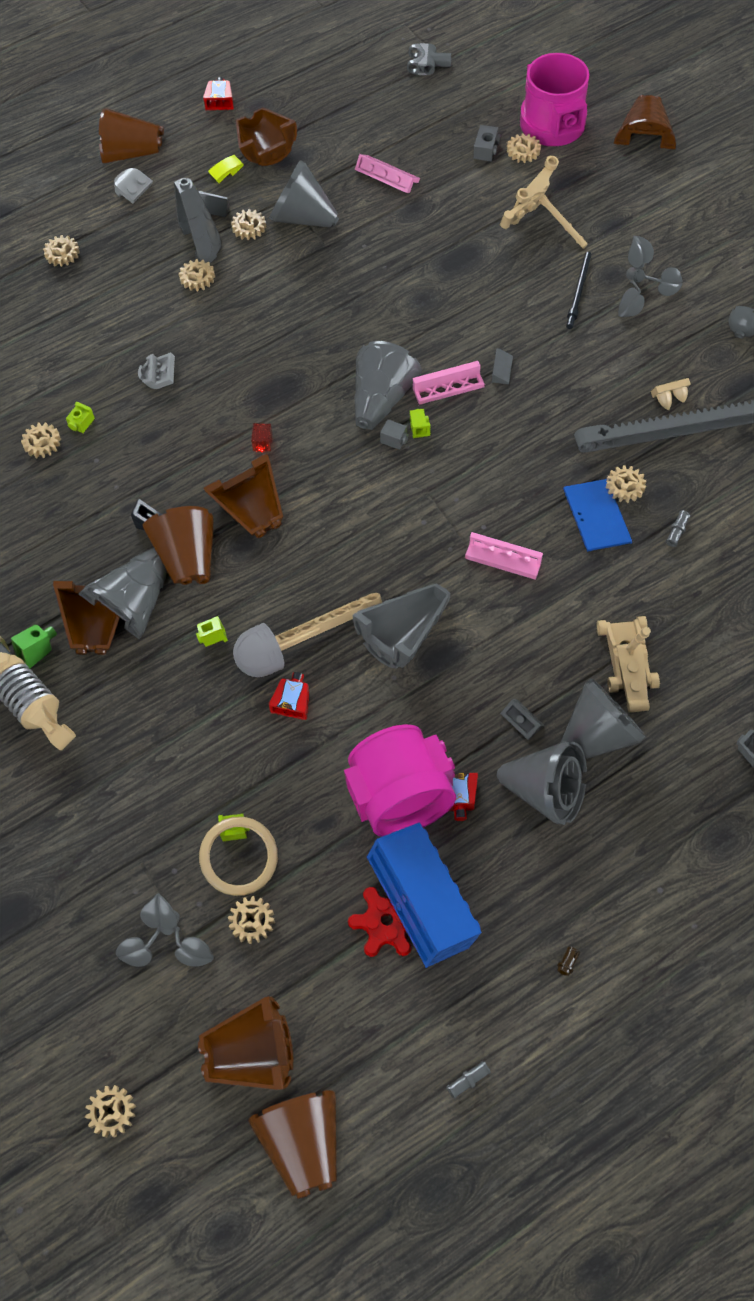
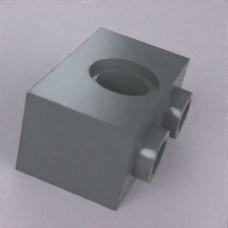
M480 125L474 145L473 159L492 161L493 155L497 153L498 146L496 144L500 143L499 127Z

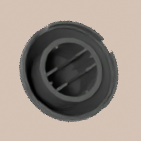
M300 160L275 204L269 219L274 222L330 228L332 225H336L339 217H337V210L307 164Z
M590 678L584 684L561 742L578 743L583 749L585 759L639 744L647 737L643 735L644 732L621 706L594 679Z
M564 741L503 764L497 771V778L503 786L556 824L565 825V822L571 823L575 819L584 799L586 784L581 783L582 772H587L585 754L578 743Z

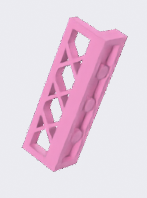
M359 154L355 170L406 193H410L413 182L419 183V177L369 155Z
M479 361L413 378V391L419 405L484 387V382L480 375ZM477 378L479 383L472 384L468 381ZM455 383L462 384L460 388L452 387ZM442 387L446 390L445 392L440 393L437 392L436 389ZM422 392L430 393L427 397L421 398L420 396Z
M472 532L465 559L536 580L543 553Z

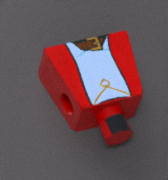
M218 77L216 81H209L203 96L205 110H234L230 81H225L222 77Z
M293 672L291 680L284 678L280 680L269 702L271 713L307 720L309 686L303 682L304 675L302 673Z
M454 773L455 778H453L452 787L456 794V801L449 811H454V820L456 821L466 820V811L474 810L478 773Z

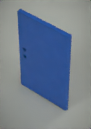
M607 479L565 486L563 488L587 551L632 543L617 502L613 499V493L608 494L609 489L606 488Z

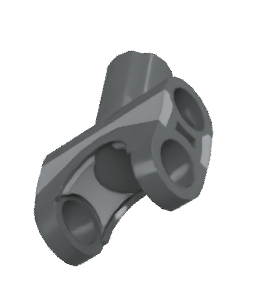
M421 43L413 44L409 47L408 54L411 58H414L407 63V70L411 74L431 75L434 73L435 67H451V53H437L436 47L433 44ZM417 49L419 52L412 53L411 50ZM410 65H415V66H417V68H416V69H412V68H410Z

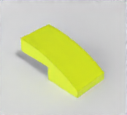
M232 155L217 163L208 172L220 183L227 175L231 174L234 176L244 164L235 155Z

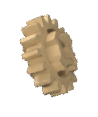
M522 133V136L516 134V138L511 137V141H508V156H512V160L518 159V163L521 160L524 163L527 160L532 162V158L536 160L537 156L540 155L541 144H539V140H535V136L531 138L530 134L527 136Z
M250 209L247 212L242 210L241 214L237 212V217H233V221H231L233 233H235L236 237L240 236L242 240L247 237V240L250 237L256 239V235L260 237L261 232H265V217L262 216L261 212L257 214L256 210L253 212Z
M63 235L60 238L55 236V240L49 239L50 243H45L46 248H43L45 258L49 264L53 263L54 266L60 264V267L63 264L68 266V262L74 263V258H78L77 254L80 253L78 243L75 242L74 238L70 239L69 236L66 238Z
M198 259L195 262L190 260V264L184 263V268H180L179 277L181 284H184V288L189 287L190 291L193 288H196V291L199 288L205 290V286L210 287V283H214L215 273L213 266H210L209 262L205 263L204 260L198 262Z
M38 423L37 427L31 425L32 429H26L27 434H22L23 440L21 442L25 452H28L29 456L34 454L35 458H38L39 455L45 458V454L51 456V451L56 452V446H60L59 441L61 438L57 428L54 429L53 425L48 427L47 423H44L43 426Z
M623 465L622 469L616 467V470H611L610 476L607 477L606 488L609 489L608 494L613 493V499L618 497L619 502H622L623 499H626L627 503H629L630 499L636 501L637 497H642V493H644L646 488V480L643 479L644 474L639 475V469L633 471V466H630L629 469H626L625 465Z
M252 896L251 901H247L246 897H244V903L236 902L237 909L231 908L233 916H229L228 920L233 923L229 925V928L234 930L233 935L235 937L240 935L239 939L241 942L247 938L249 944L252 943L253 939H256L259 943L260 936L267 938L266 931L272 932L273 929L270 924L275 923L274 918H271L274 913L273 910H268L270 908L269 903L263 905L264 901L262 898L256 901L255 897ZM241 914V915H242V920L239 922V925H238V918H239V915ZM265 915V923L262 926L261 920L264 918ZM248 918H255V922L248 921Z
M114 1085L112 1091L109 1086H105V1092L97 1090L98 1096L96 1098L90 1097L93 1103L86 1106L90 1113L85 1115V1118L92 1119L88 1126L90 1128L96 1127L94 1133L100 1134L102 1131V1136L107 1138L110 1132L112 1137H116L118 1130L121 1133H125L124 1126L132 1125L128 1120L135 1117L131 1109H134L136 1105L129 1103L133 1097L131 1095L125 1096L127 1091L124 1088L119 1092V1087ZM114 1096L111 1100L103 1101L107 1097ZM123 1104H124V1106H125V1113H124V1115L122 1114V1108H121ZM97 1108H99V1114H100V1116H99L98 1119H97ZM108 1108H112L115 1111L113 1115L107 1112ZM116 1121L119 1122V1123L116 1124L115 1126L107 1127V1126H109L112 1122H116Z

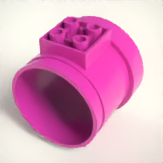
M549 53L538 57L531 64L527 65L526 93L520 115V127L525 136L530 134L531 138L535 136V140H539L541 145L562 146L577 140L582 135L587 118L586 96L589 81V70L582 60L570 54Z
M397 725L370 735L351 751L348 757L350 768L344 770L346 785L361 821L369 820L376 835L383 837L419 822L424 828L441 818L454 805L456 794L452 786L453 778H455L453 772L455 766L451 757L447 758L445 754L447 750L443 740L439 741L437 735L424 739L420 728L414 725Z

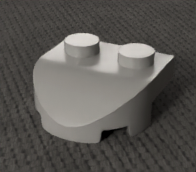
M126 169L117 175L114 180L115 193L119 197L124 196L133 204L152 185L153 181L138 169Z
M172 353L160 357L151 354L146 358L147 362L143 366L140 365L138 369L139 378L148 387L153 389L165 387L174 383L175 356Z

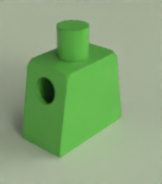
M33 625L13 636L11 641L15 656L21 658L30 669L51 651L50 640L57 636L56 631L51 626L43 631L38 625Z

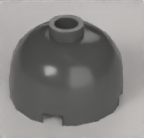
M736 306L735 310L734 308L732 309L728 322L731 331L735 333L736 337L743 339L744 337L754 336V313H752L754 309L745 306Z

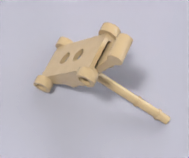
M548 156L544 169L526 189L520 188L518 190L515 206L511 211H505L500 226L507 229L510 224H518L525 214L536 210L542 204L576 240V243L584 249L588 245L587 242L551 204L545 195L550 185L549 178L559 163L558 158L555 156Z
M645 616L637 617L632 622L610 624L606 620L597 621L598 636L607 635L615 676L608 677L609 692H618L619 689L625 690L629 713L649 711L647 686L650 689L659 688L660 686L658 673H650L645 638L649 636L651 630L647 627Z

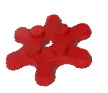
M374 887L366 888L363 892V897L368 903L367 911L363 914H352L348 918V925L351 929H363L368 933L369 939L364 946L365 954L374 957L379 953L383 945L390 944L394 946L399 955L407 956L411 952V944L406 938L407 931L389 898L381 897L378 890ZM385 915H390L393 918V922L391 925L386 926L382 924L381 918Z

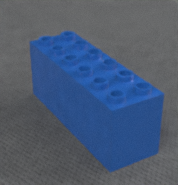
M419 822L376 839L367 859L425 967L427 968L469 949L482 933L480 925L473 918L468 903L460 895L457 884L451 879L447 866L442 863L437 848L429 840L426 829Z

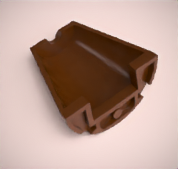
M652 95L638 96L617 132L613 144L629 145L631 133L661 135L660 148L676 149V138L662 99L659 96Z
M263 107L254 111L251 118L243 116L237 119L236 128L239 148L250 162L261 166L273 165L283 160L292 150L291 147L297 137L295 120Z
M104 108L99 120V135L101 136L99 148L102 163L159 153V148L162 146V136H164V126Z
M267 453L251 461L252 468L224 483H221L218 479L203 488L240 525L257 538L263 537L266 531L271 528L273 530L279 528L282 525L281 520L283 519Z
M198 506L175 507L167 509L166 514L161 516L155 514L143 523L145 532L174 584L188 585L192 583V580L199 584H206L210 580L214 518L212 513H208V509Z
M53 581L70 648L76 650L78 655H86L87 652L105 655L110 648L120 617L98 601L93 606L81 597L79 593L86 585H75L73 581Z
M264 997L199 1035L198 1050L201 1055L204 1054L205 1063L201 1065V1072L205 1082L276 1090L288 1087L291 1081L288 1073L290 1070H293L292 1042L286 1018L284 1015L281 1016L278 1009H280V1006L274 998Z
M333 1090L322 1091V1095L318 1097L314 1092L292 1098L262 1110V1116L258 1117V1114H254L249 1118L251 1128L292 1196L296 1195L297 1199L311 1195V1189L319 1187V1191H323L333 1187L332 1183L337 1181L336 1095Z

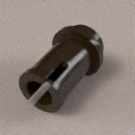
M567 947L562 961L557 964V971L564 976L572 974L574 971L573 966L580 952L573 947Z

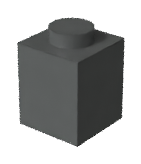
M388 419L380 432L382 444L399 450L403 444H406L409 437L407 426Z

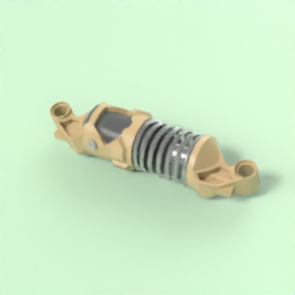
M0 636V700L4 702L6 707H9V711L13 712L15 717H18L17 720L25 729L42 728L49 741L59 750H63L76 735L65 724H57L59 700L42 684V681L33 674V671L29 669L21 658L10 653L5 640Z

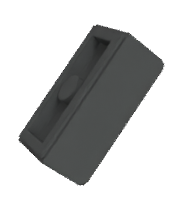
M199 191L210 214L221 217L227 216L230 210L228 197Z
M498 348L496 349L492 383L509 384L513 356Z
M512 699L500 713L527 740L531 739L544 727V724L517 699Z

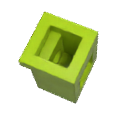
M79 402L75 403L74 409L66 417L68 427L73 431L77 430L81 433H84L95 419L92 409Z
M424 409L411 410L410 425L413 438L430 436L428 415L425 416Z
M218 616L197 624L199 632L196 635L200 644L204 643L205 647L222 640L224 642L228 641L225 628Z
M244 814L219 815L218 818L220 822L231 817H244ZM233 827L220 833L222 841L247 838L246 831H250V829Z

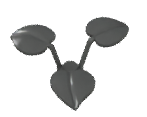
M633 236L628 252V261L633 267L627 270L626 276L631 280L630 283L635 288H629L622 296L618 310L619 317L635 316L643 309L644 297L639 295L641 290L636 282H641L644 278L660 282L658 292L664 296L674 295L682 286L681 273L674 267L666 268L661 274V279L645 275V272L640 268L644 267V263H649L652 260L654 249L648 240L640 236Z
M159 893L144 905L140 914L142 921L148 927L157 928L149 942L144 945L142 939L131 937L122 941L116 950V956L123 962L136 967L145 966L152 959V952L148 948L158 934L162 932L165 935L175 933L176 945L179 947L175 951V956L181 963L187 966H203L211 962L215 957L208 945L199 938L187 937L182 943L180 942V928L177 927L180 915L173 910L171 905Z

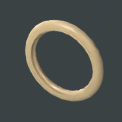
M231 817L215 824L205 835L199 851V863L206 880L216 890L232 896H245L264 887L274 874L278 861V849L270 831L260 822L247 817ZM233 827H244L255 831L263 839L267 848L268 859L264 871L256 880L245 885H232L222 881L214 873L210 863V850L214 840L220 833Z

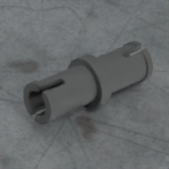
M682 510L679 512L675 523L671 526V532L666 540L667 545L671 547L677 546L691 516L687 511Z
M481 1061L468 1072L464 1071L460 1078L447 1085L446 1088L452 1098L455 1099L468 1088H474L476 1086L475 1083L490 1074L491 1071L487 1064Z

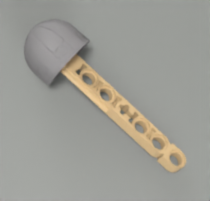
M378 593L369 594L360 598V600L353 601L277 636H274L265 623L250 628L239 636L234 645L233 655L235 663L242 672L252 677H264L284 668L282 650L353 619V614L359 610L382 603L381 596Z

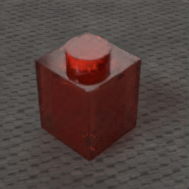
M253 423L251 438L253 451L271 452L273 436L271 424Z

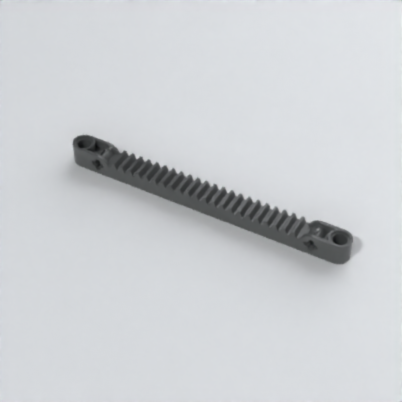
M751 400L750 404L745 401L743 406L739 402L736 407L734 404H731L730 408L727 405H724L723 409L717 406L716 410L710 407L709 411L704 408L702 413L697 410L696 414L692 411L689 412V415L683 412L682 416L676 413L675 417L670 414L668 419L662 416V420L658 417L655 418V421L649 418L648 422L642 419L641 423L636 420L634 425L628 422L627 426L624 423H621L620 427L614 424V428H610L607 425L585 427L577 430L574 437L579 451L584 453L754 423V400Z

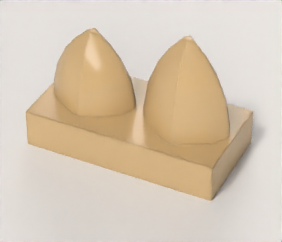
M689 378L656 386L651 391L653 398L657 397L665 409L669 410L672 404L671 393L679 401L685 402L688 395L687 387L691 384Z

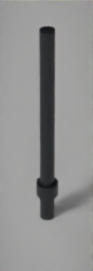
M586 252L572 306L567 314L568 321L566 327L568 329L573 328L574 321L578 316L577 309L592 255L591 252Z

